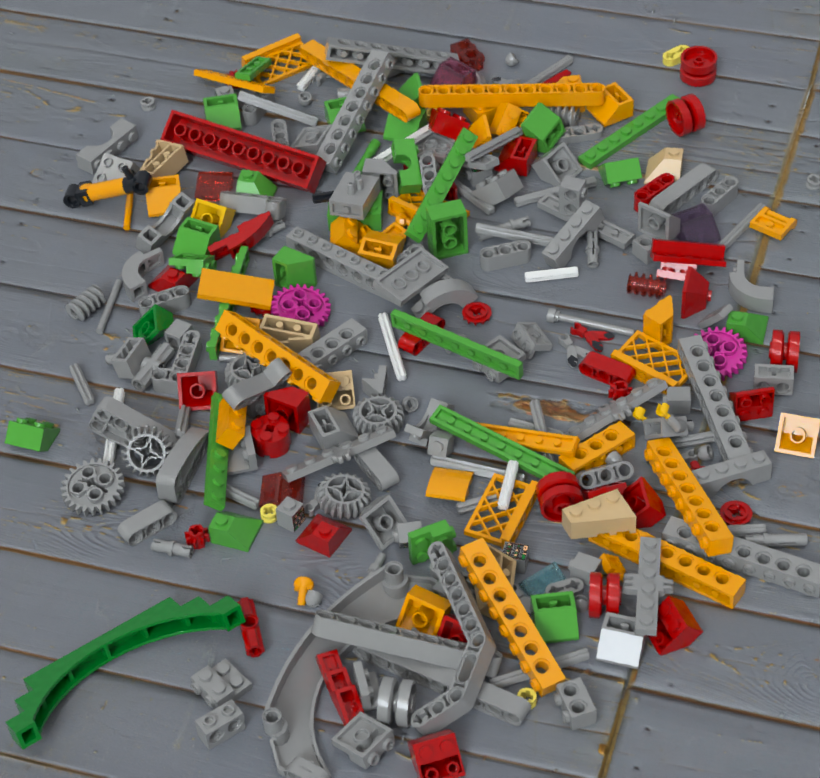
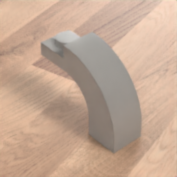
M160 247L145 254L138 251L125 262L122 268V279L125 293L132 302L148 295L146 281L142 277L149 271L165 264L163 251Z
M737 260V267H733V272H729L728 289L731 297L739 305L751 311L772 313L774 287L757 286L750 283L744 276L745 260Z
M445 279L435 282L419 293L422 298L411 310L416 318H421L426 312L433 313L439 307L449 303H455L464 308L467 304L474 302L479 296L469 283L460 279Z
M431 398L422 420L417 425L406 424L404 431L410 433L409 440L428 447L429 436L435 430L444 431L431 424L429 418L439 405L452 411L455 406Z

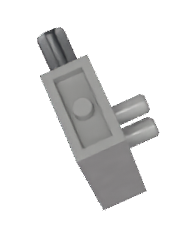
M359 170L354 171V173L345 172L335 191L313 194V203L329 202L330 215L364 220L380 193L379 177L363 175Z

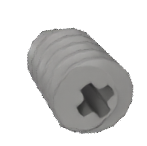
M555 106L547 107L561 118L565 127L569 125L570 127L577 126L580 108L575 111L574 106L570 110H568V106H565L564 109H562V106L557 108Z
M92 284L86 291H83L75 299L71 300L70 303L66 304L65 308L71 318L84 321L85 316L89 317L90 312L94 313L95 308H100L101 304L106 303L102 290L97 285Z

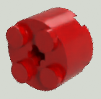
M270 412L268 415H263L251 422V435L257 455L278 458L289 451L291 445L290 426L288 421L280 416L279 413Z

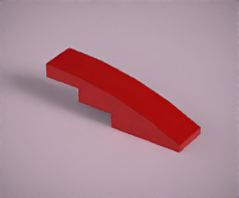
M335 649L318 654L315 658L331 699L345 726L360 711L364 713L355 684L352 685L346 666L343 667L338 651Z

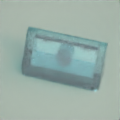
M553 562L520 582L519 586L531 598V595L544 593L549 584L565 580L566 578L556 562Z

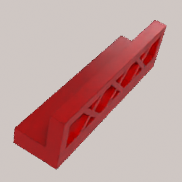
M652 238L650 257L653 261L726 267V261L724 260L725 245Z

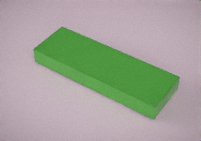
M256 56L235 73V78L246 81L253 80L271 65V59Z

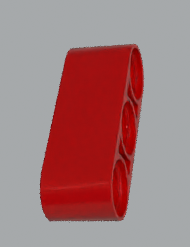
M663 173L634 193V210L638 212V203L640 201L649 205L656 195L675 182V177L670 173Z
M426 312L420 318L442 329L445 327V320L431 312ZM405 332L398 341V348L416 356L430 342Z
M593 351L589 352L578 366L583 375L608 385L622 380L628 382L629 386L636 377V371L632 366Z

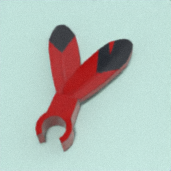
M577 322L574 323V328L570 327L572 335L585 338L589 345L598 352L603 351V345L599 340L609 341L614 339L612 333L587 331V328Z

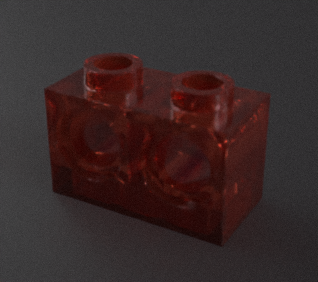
M468 38L450 44L451 53L458 54L459 68L461 70L463 68L464 70L471 69V71L484 69L483 62L485 58L483 53L479 52L475 44H472Z

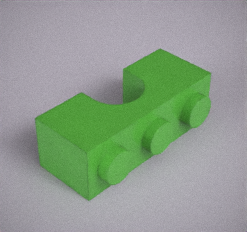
M414 138L395 139L391 146L393 163H402L408 167V169L399 170L398 172L399 194L420 193L423 184L417 157L418 145H415Z

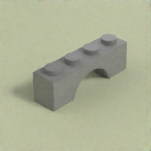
M120 118L110 126L112 138L108 142L98 146L87 145L76 154L78 168L94 175L104 153L117 156L138 139L136 125Z
M180 192L170 202L163 216L154 225H147L137 235L135 247L144 254L160 247L184 222L187 216L189 217L192 214L195 201L183 192Z
M587 199L583 202L542 251L547 265L554 269L566 266L571 260L573 247L579 237L587 231L594 232L605 219L599 206Z
M761 450L692 470V473L710 498L716 496L717 492L725 484L736 479H747L752 485L771 480L772 462L765 451Z

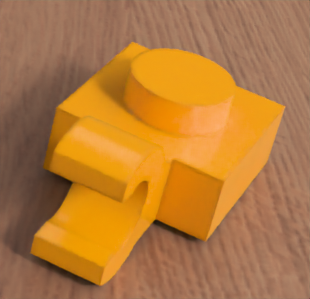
M603 553L599 559L602 560L601 564L604 572L607 574L609 572L620 573V581H624L623 575L626 570L619 557Z

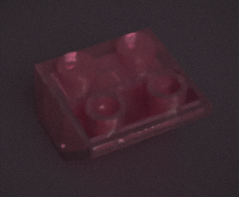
M450 56L439 64L429 85L476 84V70Z

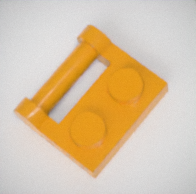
M764 206L750 221V228L780 241L797 225V219L793 217L788 218L771 211V208Z

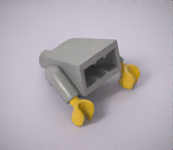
M658 403L656 408V415L661 418L651 419L649 416L645 417L646 410L642 407H635L633 411V417L643 421L645 439L687 436L688 432L693 431L694 423L692 420H687L686 416H674L672 413H668L670 406L666 403L662 405Z

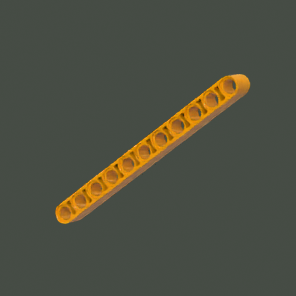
M313 39L298 47V52L305 61L350 89L352 88L361 68L353 63L326 60L325 46ZM385 83L374 104L405 123L421 114L420 107L415 101Z
M601 83L423 85L418 90L419 106L423 108L498 107L500 103L506 102L517 107H535L538 102L546 107L600 106L604 103L605 86Z

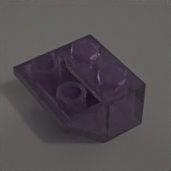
M703 203L672 214L681 219L680 233L676 236L679 241L712 244L721 240L713 214Z

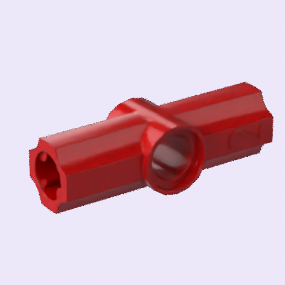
M248 597L240 598L237 603L240 604L246 621L240 625L246 654L252 658L259 657L265 652L254 600Z

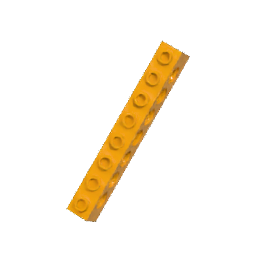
M228 310L223 311L215 328L221 334V338L227 341L231 340L234 347L241 350L244 349L246 355L254 359L257 358L259 364L265 367L276 358H280L292 371L291 376L286 381L287 383L297 385L299 389L309 392L313 396L312 400L317 403L332 402L341 382L238 313Z
M670 437L647 441L644 457L646 461H649L653 472L659 477L661 485H664L669 498H672L675 507L682 514L684 522L691 528L692 535L696 536L701 549H704L708 557L731 553L734 536Z
M636 528V533L629 534V531L616 532V535L603 533L597 534V537L588 538V541L639 565L640 537L654 536ZM661 540L659 575L671 579L731 609L736 606L745 593L746 579L701 557L688 553L684 549L673 546L665 540Z
M482 537L460 547L458 556L462 568L467 569L471 584L476 585L481 601L483 603L486 602L488 605V612L491 618L499 624L500 634L503 638L506 637L510 643L511 653L514 656L517 655L520 660V668L531 679L532 689L535 692L538 691L541 697L555 691L556 684L565 682L566 678ZM475 563H481L484 566L477 567ZM485 580H491V581H493L494 583H493V584H487V583H485L484 581H485ZM500 597L504 599V601L498 602L494 598ZM505 615H512L514 619H507ZM521 632V633H523L525 636H524V637H518V636L515 635V633ZM532 650L535 654L528 655L525 651ZM543 668L546 672L539 673L536 669Z

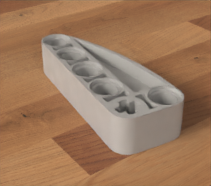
M106 396L101 400L89 422V427L93 432L121 446L124 441H127L125 439L126 435H131L130 431L132 429L137 431L138 426H142L144 429L147 424H149L150 430L155 425L157 426V432L164 429L162 435H170L167 442L173 441L174 444L169 448H173L180 439L179 436H175L174 431L110 396ZM149 437L138 438L134 443L145 444ZM155 440V446L163 452L160 443ZM149 446L145 449L147 451V455L151 453L149 452Z
M191 427L174 445L156 477L159 500L180 504L208 450L209 430Z

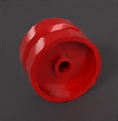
M692 46L683 50L680 58V79L685 84L694 87H703L713 83L717 73L716 52L705 46Z
M691 93L682 96L680 99L677 98L667 102L666 117L672 131L677 136L682 137L690 134L691 131L696 132L705 127V111L696 95Z
M773 330L772 341H770L769 347L770 364L782 365V361L786 360V365L794 366V373H797L800 331H790L787 342H784L783 330Z
M552 472L540 479L536 485V495L541 514L549 521L562 522L563 508L584 501L579 480L576 475L570 472Z
M590 572L589 618H600L602 616V605H606V612L619 614L622 586H620V573L609 572L607 575V585H603L602 573Z

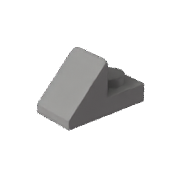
M379 365L378 373H375L374 379H362L363 392L370 397L372 395L376 397L379 394L383 397L386 394L388 381L387 365Z

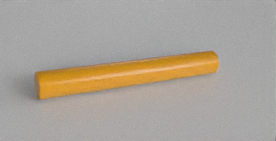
M134 193L127 194L124 230L130 229Z

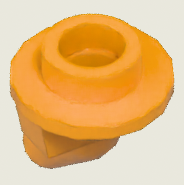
M400 212L396 216L395 222L404 228L406 225L409 226L411 219L407 218L404 212Z
M300 576L294 581V591H298L297 605L305 606L307 591L314 588V582L309 577Z

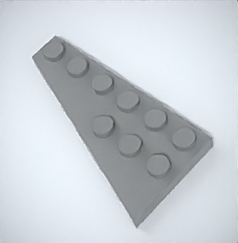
M435 132L415 144L418 145V160L422 154L429 152L434 155L438 163L443 164L455 140ZM486 154L471 163L465 161L462 167L489 171L500 163L498 157Z

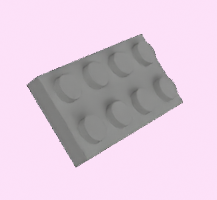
M420 247L375 279L373 287L397 305L402 306L446 274L449 267Z

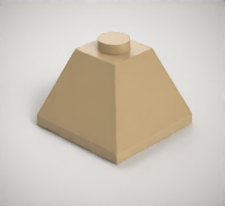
M666 147L649 158L644 184L649 183L663 173L672 174L675 177V182L680 179L684 149Z

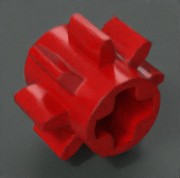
M616 381L614 384H610L608 398H613L616 401L620 397H625L631 393L632 387H628V382Z
M200 524L192 525L189 528V532H184L186 544L194 546V549L204 548L206 542H210L208 528H203Z

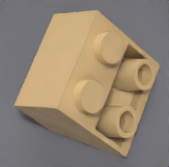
M352 370L328 372L327 374L341 382L332 402L317 403V408L326 405L337 410L353 409L356 404Z

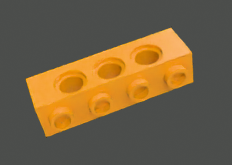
M619 421L600 433L594 434L588 440L579 443L574 457L558 456V464L574 471L575 475L580 471L607 464L605 459L612 451H617L620 455H623L635 448V433L623 422Z

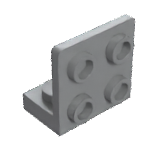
M104 153L92 184L126 177L121 169L124 165H127L131 173L134 174L140 171L141 168L132 161Z
M250 426L245 427V436L233 450L229 449L227 476L258 470Z

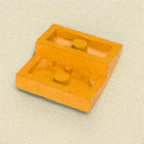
M434 467L425 497L465 502L469 495V486L473 480V472Z

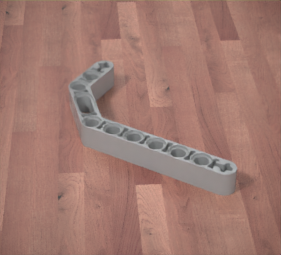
M436 541L429 546L428 556L468 642L449 690L415 711L411 716V725L423 736L440 731L473 708L496 649L494 640L453 553L440 541Z

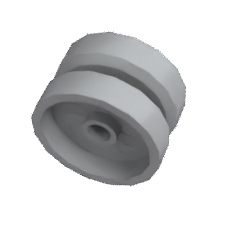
M383 677L377 703L378 722L390 725L395 718L398 727L409 728L411 726L410 719L416 705V680L404 678L399 685L396 677Z

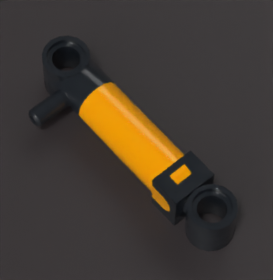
M124 165L121 169L126 177L93 184L89 180L80 182L79 185H69L63 202L70 208H77L80 203L84 207L93 205L96 200L132 193L145 195L150 188L153 178L149 172L140 170L136 175H133L128 166Z

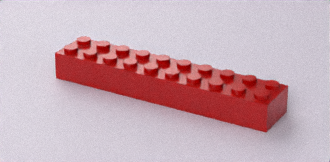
M171 110L160 138L163 141L183 145L186 153L241 171L242 169L259 171L269 180L312 194L316 191L327 163L320 156L175 110Z

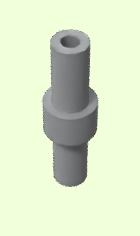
M380 552L374 563L370 564L367 576L381 568L386 558L384 553Z

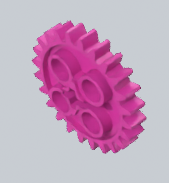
M296 284L295 288L289 285V289L283 287L282 292L277 291V295H274L273 301H271V314L317 323L318 327L325 326V322H328L331 312V304L329 303V298H325V293L320 294V289L314 291L313 286L307 288L306 284L303 287Z
M718 326L715 327L714 331L710 327H708V332L701 330L702 339L708 344V353L710 356H713L715 369L720 372L721 379L725 381V376L732 378V373L738 375V369H743V364L747 363L746 357H748L744 339H739V333L733 335L732 329L726 332V327H723L721 331L718 329Z

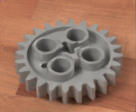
M91 458L90 463L83 460L82 466L76 463L77 469L70 468L71 474H65L66 480L61 481L63 485L60 488L61 496L66 507L69 506L71 511L76 510L77 515L83 511L85 517H87L89 512L94 517L97 511L103 515V509L110 511V505L117 506L115 500H122L120 494L125 493L123 488L126 487L120 468H116L115 463L110 465L109 460L103 463L101 458L97 462H94V459Z

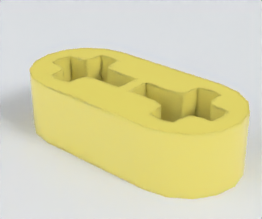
M679 45L664 52L663 64L669 67L679 64L681 53L689 46Z

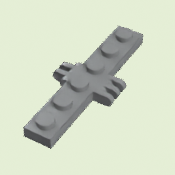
M547 193L537 202L538 208L566 222L572 217L559 213V198L550 193ZM603 220L598 226L599 238L622 249H626L635 239V234L606 220Z
M658 378L649 379L646 382L647 384L633 389L629 395L620 397L616 401L611 400L609 404H604L603 408L599 407L596 409V415L589 416L584 419L583 423L570 427L564 435L578 436L580 441L613 421L625 420L626 416L632 415L631 410L667 389L666 381Z
M380 426L375 432L361 434L358 436V439L352 442L345 441L339 443L338 447L332 446L329 449L323 450L321 455L316 457L310 456L305 458L302 463L288 465L285 470L281 471L282 476L289 483L329 465L344 463L343 460L349 461L355 454L395 438V431L390 426Z
M640 537L638 574L626 573L623 575V594L637 595L635 635H657L658 597H663L665 594H673L674 581L666 579L664 576H659L661 538Z

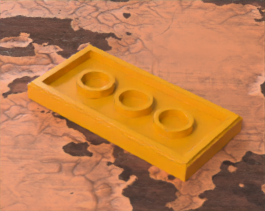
M202 268L197 298L270 310L275 280Z

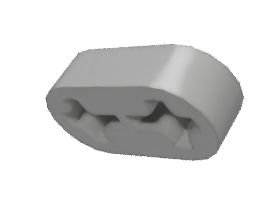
M568 578L549 584L545 589V594L573 591L575 597L576 595L583 594L584 584L579 578Z

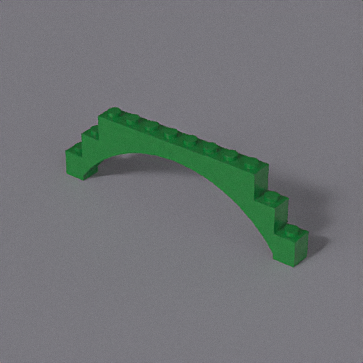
M198 596L180 606L172 598L168 597L24 678L28 693L14 700L20 714L5 722L12 739L22 750L41 740L40 734L47 719L68 692L95 670L131 650L179 634L206 630H226L229 632L246 622L240 604L230 596H226L209 605Z

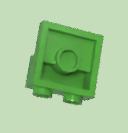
M180 253L169 258V265L175 266L176 269L186 268V274H192V277H201L202 268L217 269L215 255Z
M446 519L408 533L409 559L412 565L430 559L427 551L429 546L436 541L442 542L452 553L457 551L455 541L453 540L456 537V532L453 526H449Z

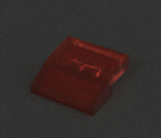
M199 172L196 182L195 200L198 198L205 201H220V191H231L234 173Z
M281 472L264 475L261 485L260 508L265 504H274L278 507L287 496L303 503L305 477L303 476L288 483L283 478Z

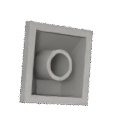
M565 142L560 143L531 164L539 178L553 186L560 185L565 175L576 177L583 171Z
M641 201L638 203L637 231L655 239L673 240L680 233V218Z
M390 494L376 498L363 509L359 516V519L380 551H383L394 542L393 531L397 530V524L407 523V520Z

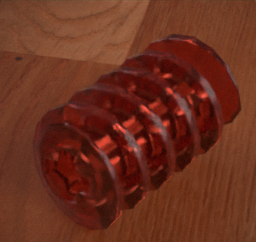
M635 272L634 276H631L630 273L627 282V294H631L634 291V295H638L641 291V296L643 297L647 293L649 298H652L654 295L656 299H660L661 296L663 299L665 297L667 277H664L661 282L660 276L653 280L652 274L646 279L645 273L640 278L638 277V272Z

